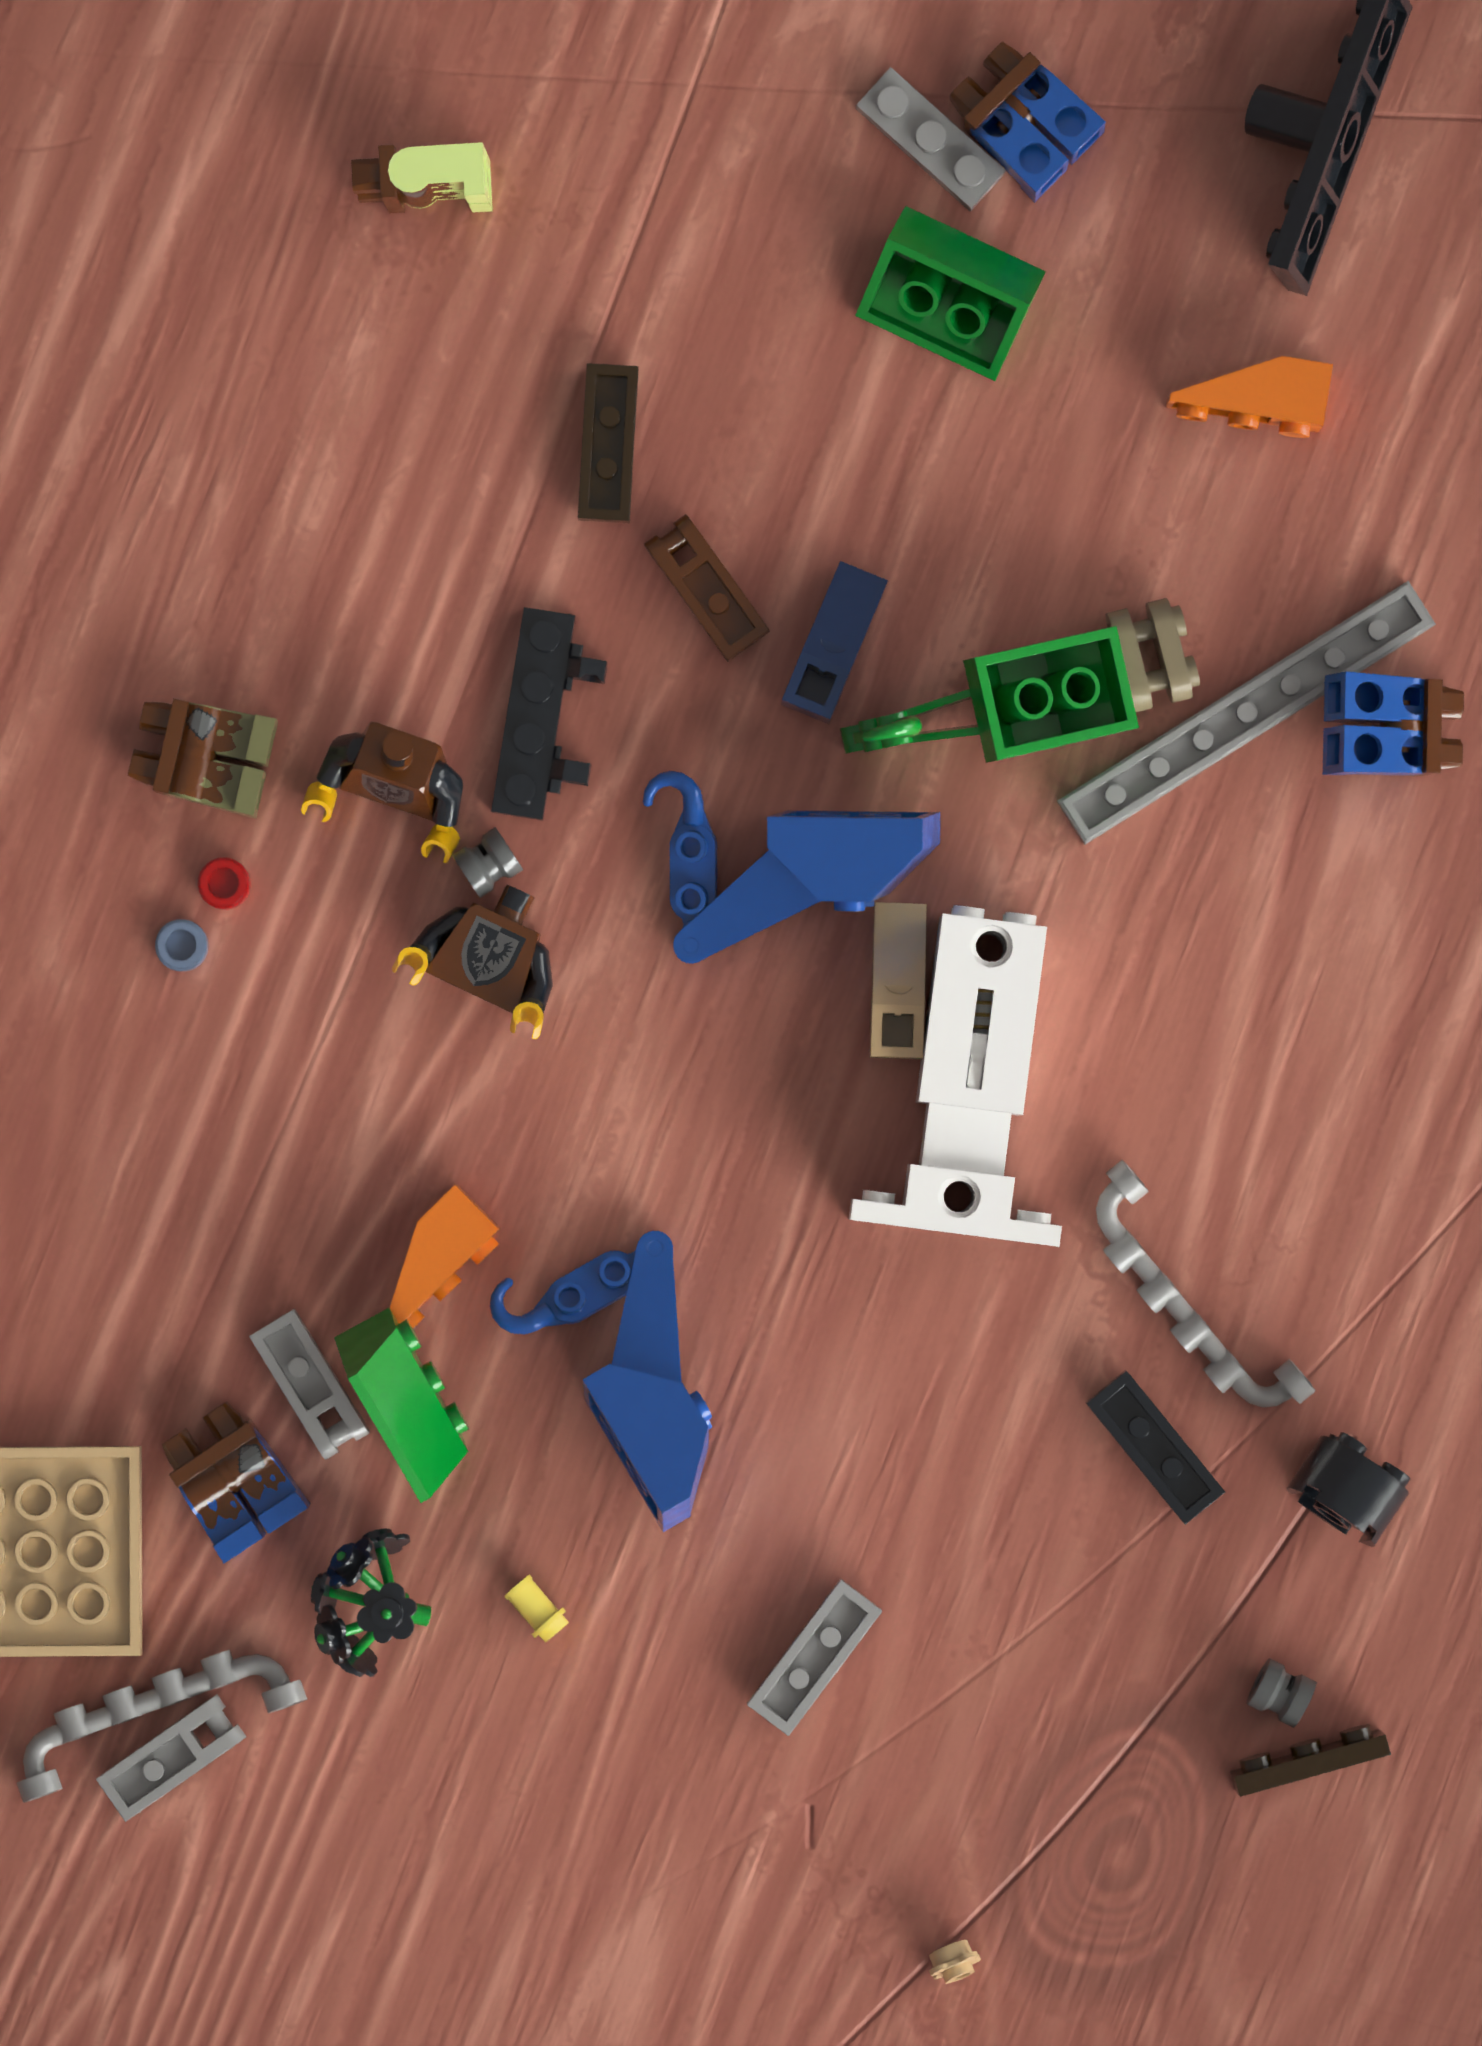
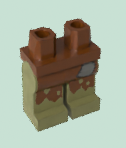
M173 699L172 704L144 702L139 730L164 735L165 738L161 755L134 749L128 776L146 785L153 786V791L156 793L256 819L266 772L252 767L218 761L217 757L221 756L268 767L278 721L276 718L225 710Z

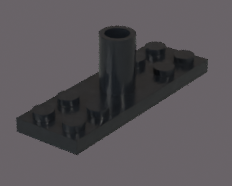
M1357 0L1356 15H1359L1353 34L1347 33L1340 45L1338 63L1341 66L1327 103L1264 84H1260L1251 97L1245 117L1244 127L1246 134L1309 152L1299 180L1294 179L1288 187L1284 201V208L1288 211L1281 229L1276 228L1272 232L1266 250V257L1270 259L1268 265L1288 291L1305 296L1308 295L1413 7L1409 0Z

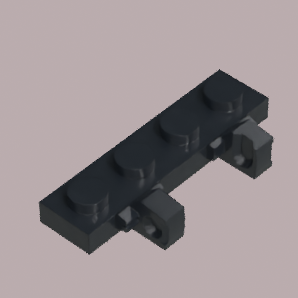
M524 607L491 809L492 813L543 821L547 793L560 794L562 782L588 786L592 765L590 763L561 759L562 746H555L564 691L572 690L573 679L605 684L607 661L582 657L583 645L572 643L575 615Z

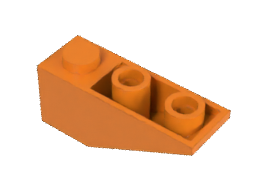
M1280 356L1172 392L1166 401V408L1177 409L1176 417L1185 420L1205 422L1208 415L1228 418L1227 425L1231 427L1257 430L1259 423L1279 426L1278 433L1284 436L1309 438L1310 431L1319 432L1324 425L1333 364Z
M457 1184L417 1221L393 1295L390 1309L397 1322L401 1323L407 1319L413 1329L425 1318L419 1309L433 1295L441 1302L462 1281L456 1272L469 1259L476 1265H479L499 1245L493 1236L501 1228Z

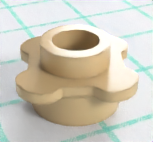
M961 1940L931 1953L929 1957L934 1968L930 1969L929 1972L933 1979L943 1977L946 1984L952 1983L974 1973L972 1965L979 1962L981 1958L977 1951L971 1950L968 1940Z

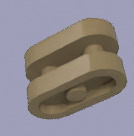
M1167 598L1146 603L1148 619L1132 622L1127 608L1106 613L1107 628L1117 626L1136 712L1153 708L1152 692L1166 689L1171 703L1193 698L1192 687L1200 685L1195 660L1192 655L1184 657L1179 638L1187 635L1182 610L1179 605L1171 607ZM1153 639L1160 669L1145 672L1138 642Z

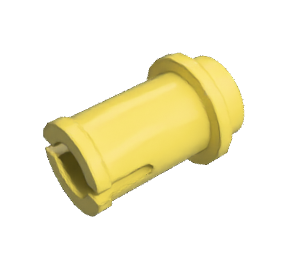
M530 1574L504 1596L535 1630L531 1635L534 1638L539 1635L545 1643L569 1623L563 1616L566 1610L563 1607L558 1610L532 1580Z

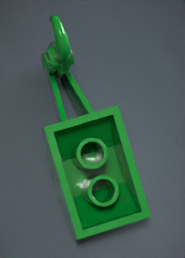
M1117 626L963 660L969 689L894 714L859 721L858 725L840 728L845 754L861 750L869 752L907 743L980 735L985 761L988 763L1137 729L1139 725ZM972 699L977 724L920 732L922 723L916 716Z

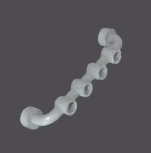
M1123 1160L1111 1168L1106 1174L1112 1182L1100 1194L1096 1207L1097 1223L1104 1236L1111 1243L1103 1251L1122 1274L1129 1268H1132L1141 1278L1144 1284L1137 1289V1292L1155 1313H1158L1165 1307L1177 1321V1324L1170 1331L1186 1351L1191 1353L1198 1347L1211 1363L1203 1370L1222 1393L1232 1387L1246 1402L1262 1408L1278 1406L1292 1397L1301 1404L1316 1391L1315 1388L1290 1359L1273 1372L1279 1380L1276 1384L1263 1387L1251 1379L1237 1359L1225 1348L1201 1316L1189 1305L1170 1279L1158 1268L1143 1247L1119 1221L1117 1217L1119 1203L1126 1197L1133 1205L1149 1191Z
M230 1650L200 1660L204 1671L184 1677L181 1668L151 1678L154 1689L135 1695L133 1687L128 1686L103 1695L105 1707L86 1713L82 1703L56 1712L54 1717L57 1724L37 1733L26 1746L23 1758L26 1779L17 1782L23 1803L32 1801L63 1789L57 1770L46 1771L44 1768L46 1753L56 1746L83 1738L94 1732L127 1722L149 1712L179 1703L193 1696L223 1687L252 1675L262 1676L267 1680L271 1690L262 1693L267 1712L272 1713L307 1700L301 1680L290 1682L283 1667L271 1657L254 1654L233 1660Z

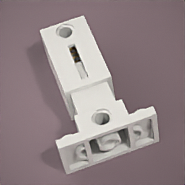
M954 905L951 909V914L943 913L938 923L924 1032L923 1059H921L916 1095V1103L927 1104L919 1165H907L902 1205L894 1204L895 1194L863 1190L862 1200L851 1199L848 1219L1059 1247L1062 1226L1050 1224L1051 1214L1018 1210L1017 1220L1010 1219L1015 1177L1004 1176L1011 1115L1019 1116L1023 1115L1047 927L1037 926V916L1006 912L1003 914V920L999 921L984 919L985 909ZM992 935L1000 940L1003 953L998 961L988 962L978 955L976 942L980 936ZM955 1181L967 1185L971 1192L969 1205L964 1210L958 1212L950 1210L944 1202L945 1189Z

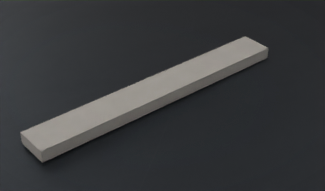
M1407 581L1062 797L1057 802L1083 844L1086 845L1324 695L1325 675L1345 671L1360 673L1436 624L1410 582Z

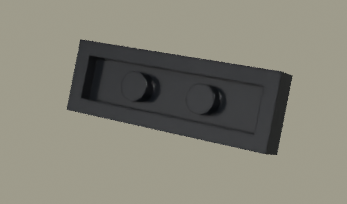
M1126 1370L1085 1402L1185 1525L1225 1493L1220 1484Z

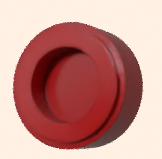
M227 857L213 859L200 871L198 877L199 893L203 900L214 908L221 910L236 908L247 899L250 893V875L246 868L234 859Z

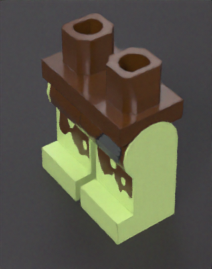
M483 142L407 147L398 152L394 145L378 146L379 158L351 160L352 188L354 194L358 195L360 203L384 202L389 213H405V204L421 209L429 207L436 200L466 199L472 212L493 211L490 159Z

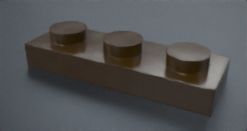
M587 363L578 520L630 523L638 366Z
M1366 1724L1340 1732V1741L1322 1746L1319 1738L1293 1744L1290 1746V1755L1272 1760L1269 1752L1239 1760L1241 1768L1230 1771L1235 1791L1242 1797L1391 1755L1386 1735L1380 1729L1371 1731L1370 1725Z

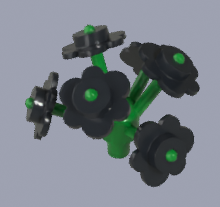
M377 1529L363 1535L355 1544L351 1542L343 1545L332 1556L327 1572L324 1574L319 1573L311 1587V1602L315 1604V1612L318 1613L316 1618L317 1624L314 1628L316 1643L322 1653L331 1655L333 1662L350 1674L359 1677L366 1674L369 1677H374L378 1672L375 1666L377 1657L369 1648L373 1641L386 1643L392 1636L396 1639H406L413 1633L414 1624L427 1626L430 1621L431 1606L416 1603L413 1599L409 1598L404 1588L394 1581L388 1554L400 1552L403 1549L402 1546L410 1542L408 1534L395 1535L391 1529ZM372 1560H378L384 1585L364 1569ZM360 1579L372 1590L367 1591L363 1595L340 1589L342 1585L351 1587ZM337 1600L365 1606L358 1612L357 1622L345 1625L344 1621L338 1618L335 1611ZM363 1631H367V1633L360 1640L357 1636L354 1635Z

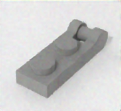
M295 1309L249 1336L325 1460L339 1452L338 1446L353 1437L358 1441L370 1433L364 1419L353 1405ZM335 1407L342 1420L326 1429L318 1416Z
M217 1694L96 1778L125 1822L247 1737L238 1724L233 1727L222 1711L226 1706ZM204 1722L216 1737L214 1741L205 1747L193 1732L194 1729Z

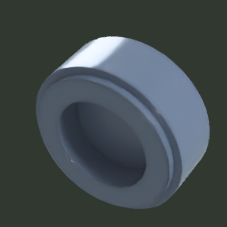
M184 919L173 920L165 924L158 932L155 940V950L159 960L166 967L180 972L190 971L201 965L207 956L209 948L204 930L196 923Z

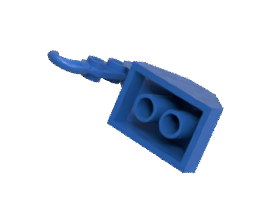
M667 771L659 773L651 779L643 795V805L646 807L653 804L655 794L663 787L671 786L677 788L683 796V811L670 840V904L675 914L683 921V928L674 938V952L681 961L689 964L705 960L709 956L821 901H834L835 911H864L865 907H874L875 900L890 894L940 844V812L787 810L767 817V848L769 850L717 897V840L704 812L703 797L698 785L692 778L682 772Z
M650 1231L639 1239L636 1250L632 1253L608 1251L556 1280L534 1309L522 1316L510 1314L504 1306L503 1298L506 1291L512 1287L513 1280L505 1278L497 1284L491 1294L489 1306L493 1319L504 1330L513 1334L523 1335L538 1331L543 1327L579 1323L626 1296L612 1364H608L582 1379L584 1398L661 1530L665 1532L689 1518L709 1447V1429L712 1428L709 1419L712 1418V1415L699 1392L695 1391L689 1395L681 1380L673 1244L671 1239L663 1232Z

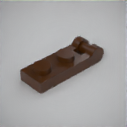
M685 514L673 523L676 528L660 539L657 535L644 543V546L724 658L729 662L768 634L770 630L694 523ZM688 544L696 556L680 567L672 555Z

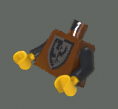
M370 722L362 734L358 732L344 734L332 741L317 774L319 782L311 783L307 788L301 808L302 814L305 815L309 805L319 804L325 808L321 822L328 821L331 818L337 799L335 788L340 787L341 790L436 823L423 842L421 853L427 858L434 845L440 846L445 852L443 863H447L460 841L458 832L452 826L457 825L463 782L460 775L447 764L441 746L435 742L377 722Z
M506 884L494 912L474 902L469 908H453L428 924L412 945L404 948L399 953L392 966L393 973L397 971L400 965L412 966L416 973L409 983L411 985L418 984L426 971L436 978L512 1013L510 1031L512 1033H515L516 1025L519 1022L527 1021L534 1025L532 1039H537L540 1036L544 1017L543 1013L553 987L549 950L544 944L539 942L541 936L539 933L522 926L535 897Z

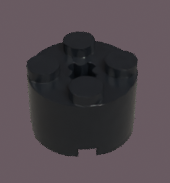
M1341 1432L1338 1437L1330 1434L1329 1437L1321 1436L1288 1485L1287 1491L1290 1494L1303 1492L1298 1502L1306 1509L1344 1534L1348 1533L1351 1526L1364 1533L1359 1542L1374 1547L1408 1496L1409 1492L1405 1487L1410 1481V1477L1388 1462H1384L1382 1466H1379L1365 1457L1364 1454L1368 1449L1361 1442L1344 1432Z

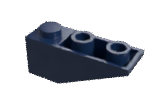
M840 561L785 690L781 705L830 724L888 580Z

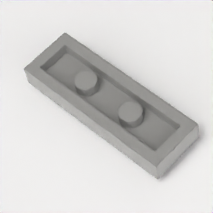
M891 67L856 105L858 112L970 212L1005 174L1006 170Z
M840 1578L747 1702V1705L789 1736L882 1613V1609Z

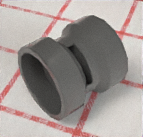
M496 827L482 835L479 845L473 848L464 847L452 855L480 898L494 889L495 882L500 878H512L523 871L520 863Z
M1269 1658L1261 1668L1250 1690L1246 1704L1259 1711L1269 1709L1277 1714L1279 1721L1294 1728L1306 1711L1317 1682L1302 1674L1293 1676L1286 1672L1284 1665Z

